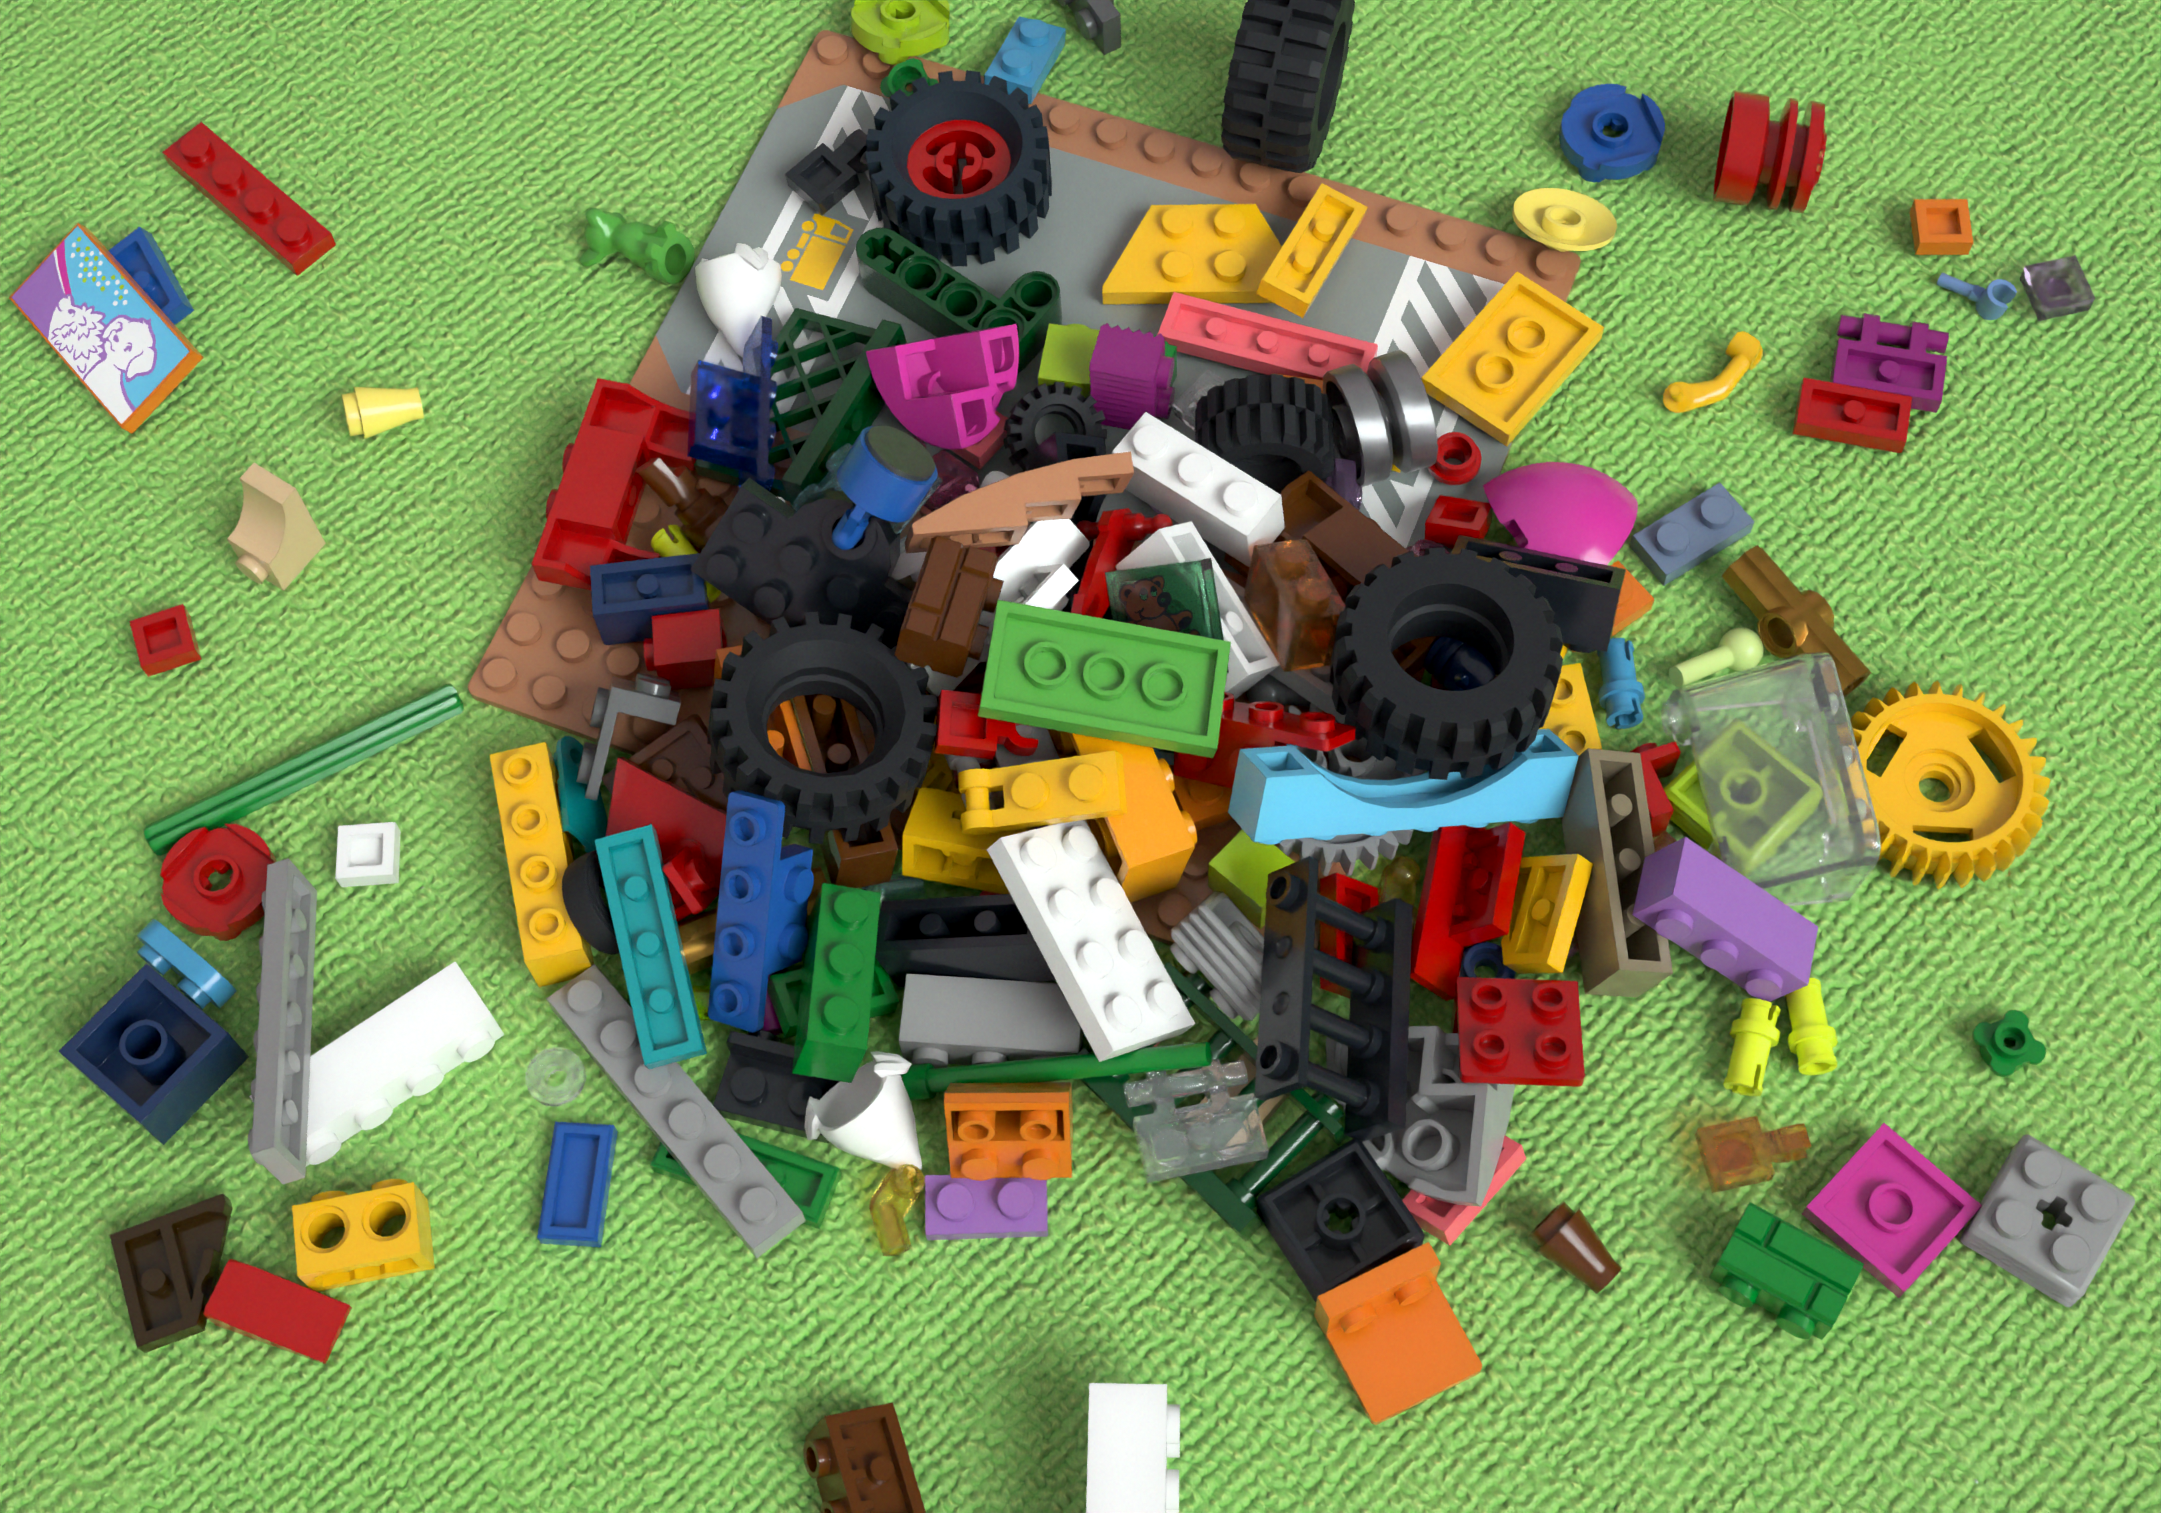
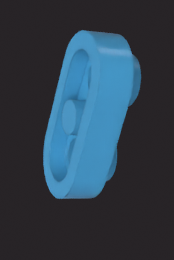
M152 919L136 935L144 944L137 951L138 955L162 976L170 968L177 973L182 980L176 986L201 1009H204L209 1002L220 1009L237 992L215 968L157 920Z

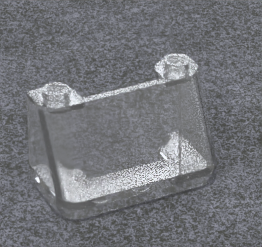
M1827 652L1803 653L1675 689L1668 700L1662 705V726L1665 734L1668 736L1672 735L1677 745H1691L1713 836V842L1708 852L1787 906L1848 901L1876 866L1881 846L1877 819L1837 669L1831 655Z

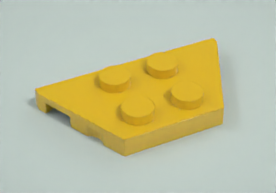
M1256 204L1151 205L1102 286L1103 304H1169L1173 292L1219 304L1273 303L1256 294V291L1282 246Z

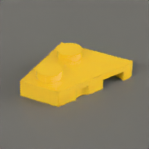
M1579 854L1521 858L1509 933L1503 936L1501 940L1503 964L1519 974L1563 973L1593 863Z

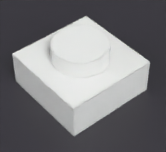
M395 822L338 826L335 879L341 887L399 883L401 831Z

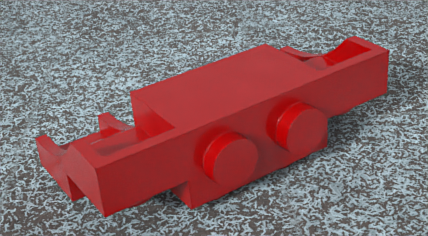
M597 378L575 443H569L564 451L562 461L564 474L559 488L552 489L547 499V522L531 564L539 581L591 591V565L661 558L659 553L626 545L646 486V482L636 470L650 459L660 458L668 467L678 468L684 465L690 471H695L694 463L701 454L710 427L707 415L685 411L662 403L642 393L630 384Z

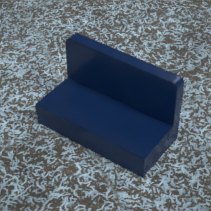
M700 553L591 565L592 613L603 643L605 645L641 642L644 641V638L653 637L652 616L710 610L707 597V583L691 571Z

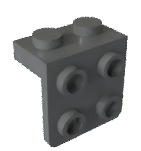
M637 673L635 681L612 676L609 689L598 687L590 726L600 729L596 744L588 742L584 744L576 781L586 784V799L597 800L618 712L676 725L681 701L679 692L671 690L670 680L650 674Z

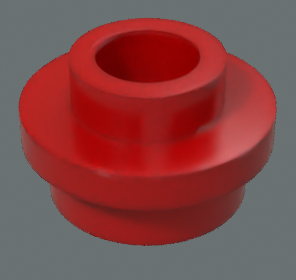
M1449 432L1440 436L1437 439L1438 453L1436 463L1427 467L1430 474L1439 482L1447 485H1462L1474 479L1480 470L1482 456L1473 439L1460 432ZM1449 458H1456L1460 460L1462 464L1452 465L1445 462V460Z

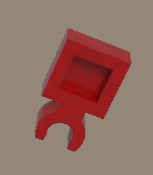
M941 689L938 697L936 720L938 727L934 753L993 760L997 751V744L1004 745L1009 752L1018 756H1030L1035 753L1038 747V739L1024 738L1016 730V726L1024 724L978 716L981 694Z

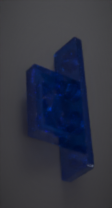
M765 316L759 318L745 343L743 372L701 360L697 361L691 373L687 456L739 470V489L751 478L770 492L774 480L775 467L772 464H768V453L774 442L776 424L769 421V416L777 392V382L771 380V369L776 360L778 341L772 339V318Z

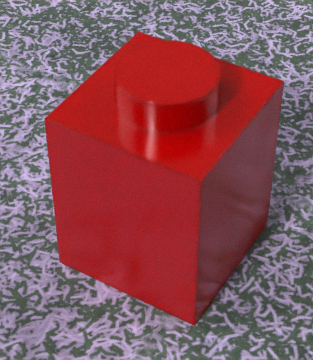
M710 609L652 616L653 637L644 638L643 642L647 671H656L658 677L670 680L671 690L713 686L716 649L728 648L727 633L720 610Z

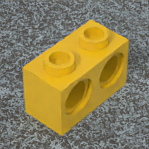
M388 1179L376 1182L371 1186L370 1191L349 1195L343 1191H326L312 1196L311 1202L292 1206L297 1276L311 1290L319 1292L435 1269L428 1199L414 1182L408 1183L403 1179ZM396 1215H406L405 1223L399 1232L392 1236H381L382 1228L390 1218ZM336 1227H345L344 1235L338 1244L331 1248H321L322 1240L327 1232Z

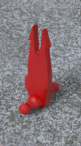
M1129 508L1103 511L1099 522L1086 520L1078 522L1076 527L1087 540L1096 539V542L1089 555L1078 594H1074L1071 613L1102 618L1116 596L1123 580L1115 566L1130 554L1135 541L1144 540L1148 534H1154L1158 529L1173 526L1172 519L1162 513L1154 517H1145L1141 512L1132 513Z

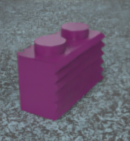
M1108 323L1100 327L1090 361L1089 376L1091 382L1090 394L1097 401L1093 407L1097 412L1102 410L1105 420L1101 422L1102 425L1131 430L1145 412L1159 420L1160 418L1169 419L1175 395V387L1170 386L1175 360L1172 357L1165 356V338L1161 333L1155 337L1150 331L1143 335L1140 329L1132 332L1129 327L1121 330L1119 325L1111 328Z

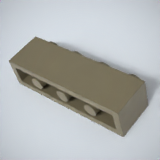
M1588 748L1578 757L1564 817H1561L1566 854H1579L1593 863L1576 924L1585 994L1639 997L1673 974L1668 939L1662 937L1656 930L1632 915L1645 857L1655 853L1640 753Z

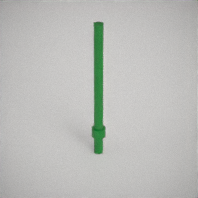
M1209 1042L1140 1048L1099 1062L1095 1053L944 1068H934L931 1063L911 1065L908 1072L902 1074L901 1078L910 1101L934 1099L937 1092H945L950 1083H1040L1208 1067L1212 1063V1052Z

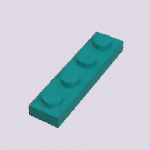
M651 824L595 839L644 1065L648 1069H653L707 1054L667 876L662 869L664 862L656 829Z

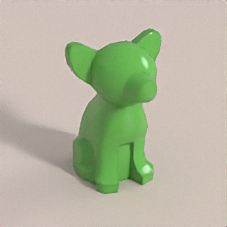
M591 208L585 213L588 223L585 226L584 236L589 248L579 258L583 266H592L600 262L607 255L619 252L657 281L677 284L689 274L695 261V249L689 238H686L684 234L676 230L675 224L664 221L658 227H654L637 221L627 223L620 213L601 211L598 208Z

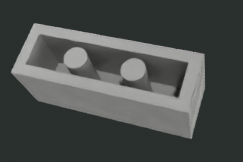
M906 974L899 1044L903 1058L907 1061H912V1064L931 1063L934 1068H944L948 1064L974 1065L1077 1055L1082 1050L1084 1032L1063 992L1056 983Z

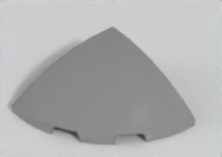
M1409 1026L1406 1127L1364 1141L1363 1144L1380 1169L1387 1170L1398 1180L1407 1184L1413 1191L1439 1201L1481 1207L1492 1182L1502 1151L1510 1118L1515 1084L1462 1082L1459 1075L1458 1033L1446 1034L1438 1026ZM1326 1037L1327 1069L1347 1077L1348 1046ZM1335 1099L1340 1105L1343 1106L1345 1112L1346 1103Z

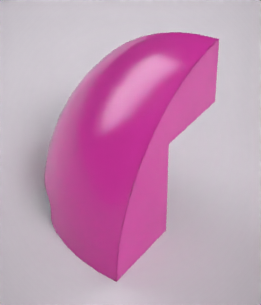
M1017 324L866 351L873 379L883 400L893 415L907 430L931 445L945 449H964L981 441L997 426L1000 418L995 412L1002 395L1007 391L1013 390L1015 387L1019 364Z
M1566 462L1530 464L1507 471L1483 485L1487 499L1496 517L1511 533L1519 547L1608 565L1626 541L1638 512L1637 499L1626 487L1605 473L1579 464Z

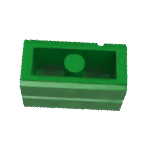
M1749 1202L1709 1278L1720 1284L1719 1292L1731 1302L1746 1308H1752L1755 1303L1777 1315L1775 1322L1787 1333L1801 1339H1810L1813 1335L1823 1340L1835 1324L1864 1264Z

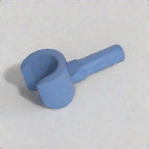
M1941 273L1937 281L1938 286L1968 297L1969 300L1976 302L1978 314L1986 320L2000 318L2008 309L2006 304L2010 303L2017 293L2015 286L2003 279L1992 281L1986 289L1978 285L1969 284L1945 273Z

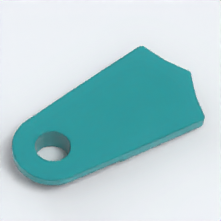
M564 736L558 740L556 752L553 756L555 766L559 772L557 786L563 831H569L584 845L585 852L589 853L596 850L595 839L606 837L608 819L600 788L597 800H590L585 798L586 784L576 782L584 746L575 738Z

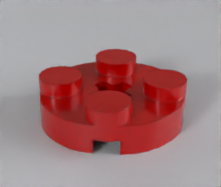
M225 824L227 828H217L208 831L206 827L191 831L170 849L162 863L160 876L164 879L162 886L163 894L161 893L163 904L183 928L194 934L213 936L220 941H229L235 939L243 930L254 925L265 915L262 906V893L266 890L267 865L275 863L276 859L265 841L257 833L238 824ZM229 869L233 870L230 876L231 882L225 888L210 891L213 885L208 878L212 873L217 872L223 875Z

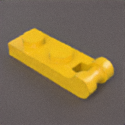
M1116 750L995 769H968L958 773L959 792L965 794L966 812L960 814L963 834L982 835L1127 814L1123 755ZM1003 791L1004 808L990 810L989 793Z

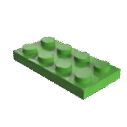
M998 600L978 716L1213 758L1218 747L1231 642Z

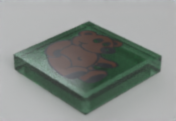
M1211 558L1105 572L1113 621L1224 640Z

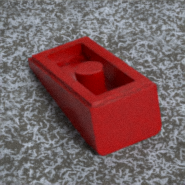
M229 1259L204 1309V1316L216 1326L326 1365L352 1307L257 1267Z

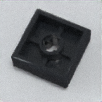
M1353 1138L1264 1192L1257 1199V1214L1315 1302L1317 1301V1296L1421 1246L1425 1237L1423 1230L1359 1138ZM1335 1213L1339 1219H1345L1350 1216L1353 1220L1351 1221L1349 1233L1343 1234L1339 1230H1329V1214Z

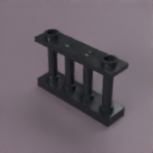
M1309 856L1268 874L1255 1098L1266 1101L1303 1087L1311 1088L1346 1103L1344 1135L1351 1138H1359L1364 1142L1406 1127L1413 906L1398 898H1394L1358 913L1317 893L1319 860ZM1316 919L1353 936L1352 965L1314 948ZM1313 974L1350 990L1349 1020L1311 1003ZM1310 1030L1348 1046L1347 1077L1308 1060Z

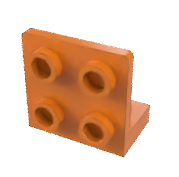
M1429 1242L1317 1296L1314 1316L1367 1417L1374 1425L1380 1424L1479 1374L1482 1369L1479 1357L1436 1281L1441 1263Z

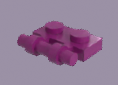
M1863 313L1861 318L1840 315L1836 335L1857 340L1838 339L1834 350L1830 382L1911 396V409L1937 413L1942 402L1947 356L1926 353V351L1944 354L1948 344L1949 333L1930 330L1929 324L1911 321L1910 326L1882 322L1879 315ZM1877 342L1905 347V349L1878 345Z

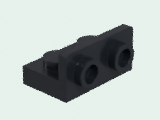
M764 1030L748 1031L746 1035L730 1031L726 1041L730 1056L713 1106L723 1118L807 1138L805 1115L809 1097L820 1100L840 1081L793 1074L795 1046L783 1044L778 1036ZM821 1133L817 1139H813L829 1144V1141Z

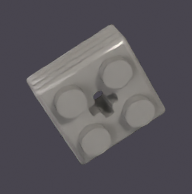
M1214 891L1172 928L1171 938L1175 943L1170 946V949L1178 962L1192 974L1200 970L1214 985L1215 988L1210 991V995L1217 1006L1228 1017L1235 1019L1240 1015L1243 1020L1253 1021L1257 1014L1260 1013L1264 937L1223 891Z
M2023 1135L2012 1148L1981 1201L1982 1207L1971 1218L1960 1240L1965 1246L2065 1307H2071L2085 1294L2135 1205V1199L2133 1196L2034 1137ZM2044 1210L2055 1217L2057 1225L2051 1230L2041 1225L2044 1216L2042 1212Z

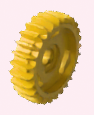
M1938 680L1933 682L1927 694H1923L1918 684L1914 681L1908 686L1904 697L1893 687L1886 693L1883 701L1873 697L1867 703L1863 712L1857 711L1852 716L1847 726L1848 728L1841 732L1836 743L1837 750L1834 751L1830 759L1829 768L1833 771L1828 779L1827 788L1836 792L1831 801V810L1846 811L1839 823V830L1856 828L1858 833L1852 842V848L1856 849L1869 844L1874 849L1869 859L1870 865L1875 864L1883 857L1892 862L1890 869L1891 877H1895L1903 868L1912 870V883L1914 886L1919 884L1924 874H1932L1937 889H1940L1945 885L1950 874L1953 875L1958 885L1963 888L1968 885L1973 874L1979 880L1985 882L1996 869L2004 872L2010 867L2015 857L2023 855L2030 846V841L2032 838H2035L2042 827L2043 820L2041 818L2048 809L2049 800L2044 797V794L2048 790L2051 780L2040 775L2045 767L2046 758L2029 756L2036 746L2037 738H2019L2017 734L2023 726V719L2008 724L2002 719L2006 709L2005 704H2001L1993 711L1983 706L1985 700L1984 692L1979 693L1973 701L1963 698L1962 684L1957 685L1951 695L1943 694ZM1894 733L1904 740L1882 776L1879 777L1867 770V759L1881 739ZM1972 743L1979 747L1993 761L2004 780L2003 782L1999 783ZM1926 778H1935L1942 781L1949 789L1950 798L1943 802L1928 800L1921 793L1919 782ZM1913 831L1968 834L1969 841H1935L1913 833Z

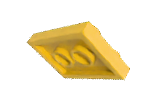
M1517 271L1421 377V380L1428 395L1507 447L1601 340L1604 327Z

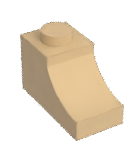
M253 463L239 478L243 487V507L235 530L227 540L239 558L235 564L243 574L258 584H262L266 579L284 591L326 543L297 489L256 463Z

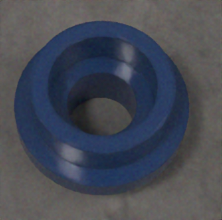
M1481 942L1473 944L1463 951L1459 977L1478 978L1474 970L1480 966H1486L1494 971L1495 978L1515 979L1516 972L1503 964L1501 946L1494 943Z

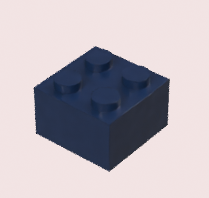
M147 963L59 1050L79 1072L163 1145L249 1058L227 1031Z

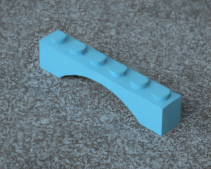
M1538 729L1535 741L1525 752L1517 753L1515 751L1512 762L1498 770L1492 769L1489 764L1484 765L1481 776L1463 779L1460 772H1449L1447 780L1429 779V772L1416 776L1393 780H1368L1334 773L1311 761L1294 745L1240 749L1228 813L1253 842L1268 845L1278 844L1287 839L1313 838L1317 840H1331L1336 835L1361 833L1371 836H1382L1388 831L1410 829L1432 832L1436 831L1439 827L1466 825L1481 828L1486 827L1489 823L1509 821L1531 824L1539 819L1564 817L1579 755L1550 729Z

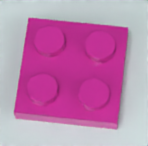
M1883 1123L1806 1206L1802 1215L1849 1256L1862 1262L1865 1270L1896 1297L1900 1298L1977 1213L1982 1205L1888 1125Z

